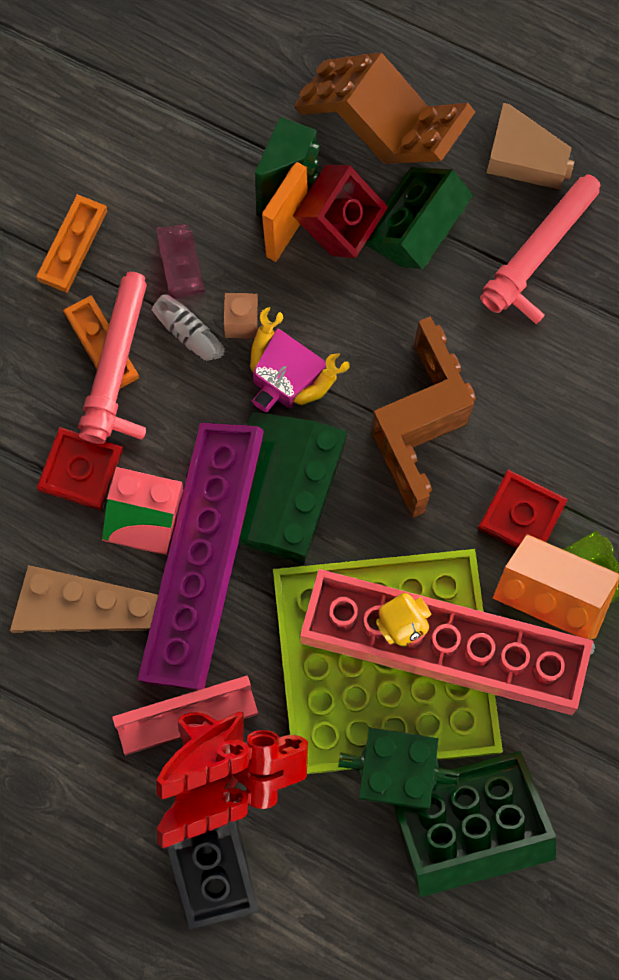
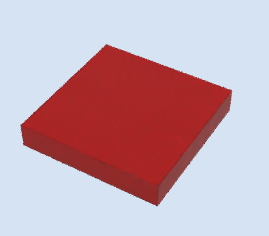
M59 427L38 482L37 490L101 510L123 452L122 446L109 442L104 444L91 443L80 438V433Z
M507 470L478 530L518 549L526 535L547 542L568 499Z

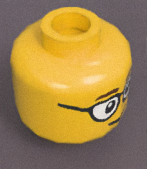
M402 593L379 609L380 618L376 620V623L389 644L395 642L404 647L428 632L429 624L426 618L432 614L421 597L414 600L408 593Z

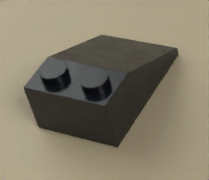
M228 820V823L224 826L210 831L207 829L205 833L189 839L185 837L184 841L167 847L189 930L259 912L238 821L230 822Z

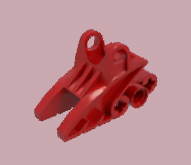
M198 712L180 716L178 718V732L184 746L165 764L156 780V794L162 800L175 795V803L165 813L157 828V844L162 848H166L184 841L185 837L189 839L205 833L207 829L210 831L224 826L228 823V820L234 822L242 819L248 813V805L258 809H267L276 805L279 789L300 782L307 777L308 741L297 735H287L279 738L272 731L258 730L247 736L246 743L243 741V712H237L219 721L207 714ZM188 724H199L200 726L190 727V726H187V725H188ZM239 781L246 787V790L236 789L234 786Z

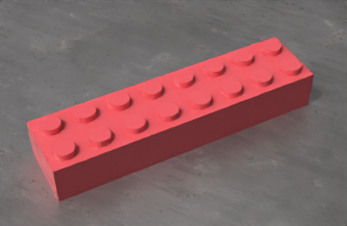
M321 569L317 573L300 634L301 643L568 715H573L578 709L593 640ZM408 593L414 600L421 597L429 608L432 615L426 618L429 624L428 632L404 647L395 642L389 644L376 623V620L380 618L379 609L400 594Z

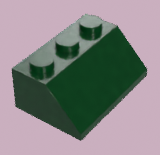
M279 117L255 171L256 216L262 217L266 206L296 162L307 167L308 191L319 176L316 173L320 161L317 159L320 150V144L316 143L317 130Z
M410 167L385 203L388 208L365 245L401 267L423 270L425 265L430 262L440 243L448 236L449 230L457 218L465 211L466 205L473 197V194L453 169Z

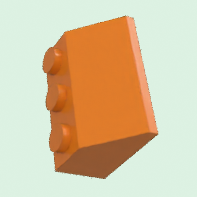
M526 535L505 566L493 599L573 635L591 640L597 637L619 584V573L533 536Z

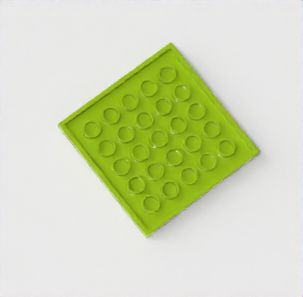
M475 549L273 569L290 735L301 736L308 741L307 774L352 770L350 768L338 767L340 752L361 756L366 747L369 727L439 738L437 760L493 755L503 752L495 695L301 643L300 638L319 569L484 612Z

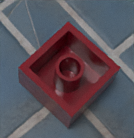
M325 165L293 217L332 257L356 258L388 206L350 165Z

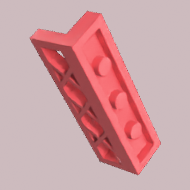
M247 675L119 714L112 718L126 756L181 739L178 732V718L184 714L204 713L219 721L237 712H243L244 719L258 715ZM188 724L187 726L197 727V726H200V725H199V724Z

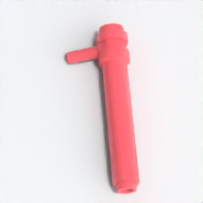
M588 174L585 177H580L508 264L502 265L494 274V280H489L483 287V294L480 296V300L489 310L500 313L503 309H507L513 304L535 324L544 317L545 314L520 293L526 287L528 278L599 194L600 182L594 176Z
M127 272L126 276L121 279L91 394L85 399L83 407L85 415L79 421L78 428L81 430L79 437L91 443L104 444L106 438L111 436L112 430L140 440L144 438L146 433V427L116 417L118 409L116 400L147 287L145 277L137 272Z

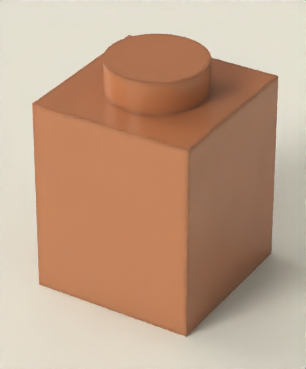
M225 293V338L255 339L258 331V294Z

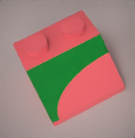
M116 467L107 498L102 541L168 556L184 491L182 482Z

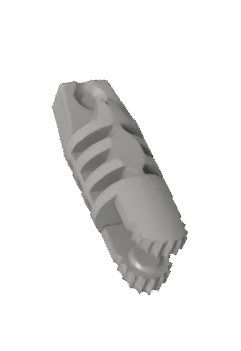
M168 294L160 296L151 310L169 332H172L182 344L203 360L209 361L213 358L218 359L224 356L225 348L200 319Z

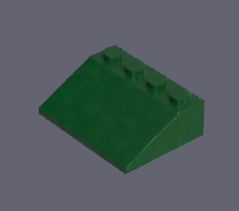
M252 411L247 426H259L264 431L238 544L305 565L346 445L347 431L316 421Z
M521 751L451 769L459 771L457 786L436 782L432 790L429 810L392 805L419 897L556 860V835Z

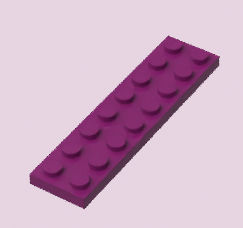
M200 423L138 676V681L144 684L192 691L205 688L264 431L259 426Z

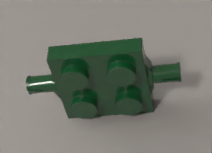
M371 727L368 729L366 747L361 756L340 752L338 767L359 770L361 780L360 800L423 810L430 809L432 790L436 782L457 786L459 779L458 770L438 768L437 749L439 738Z

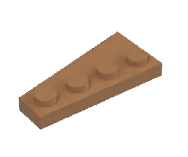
M28 565L10 631L12 633H24V631L90 632V630L150 631L158 595Z

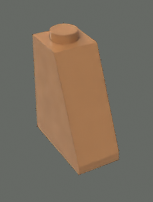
M503 103L486 173L560 190L564 179L570 180L574 166V161L569 160L571 147L510 104Z

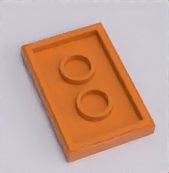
M298 162L294 163L262 213L266 257L274 262H277L300 226V223L293 215L308 193L307 167Z

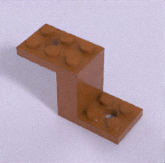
M382 52L323 61L316 70L317 75L311 83L303 87L299 93L300 98L293 106L301 115L337 112L383 164L442 161L476 112L469 103L428 106Z
M431 316L418 321L413 345L433 386L375 410L370 430L412 518L425 513L430 497L429 493L432 492L427 476L424 473L419 474L414 464L417 462V457L413 448L467 425L474 401H476L473 388L468 382L464 384L459 374L461 366L454 353L449 354L445 346L447 339L440 325L435 326Z

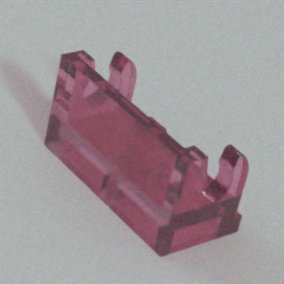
M188 225L156 228L169 296L175 299L205 293L193 233L189 231Z

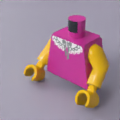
M270 307L264 309L260 314V321L263 326L259 327L251 348L250 369L253 372V383L261 389L252 400L253 404L261 411L267 413L276 401H279L287 408H293L296 404L304 405L321 399L336 381V374L344 373L349 369V362H344L338 369L335 366V360L339 357L340 353L331 354L324 361L279 328L274 332L272 330L273 327L282 322L283 315L279 312L273 323L267 317Z

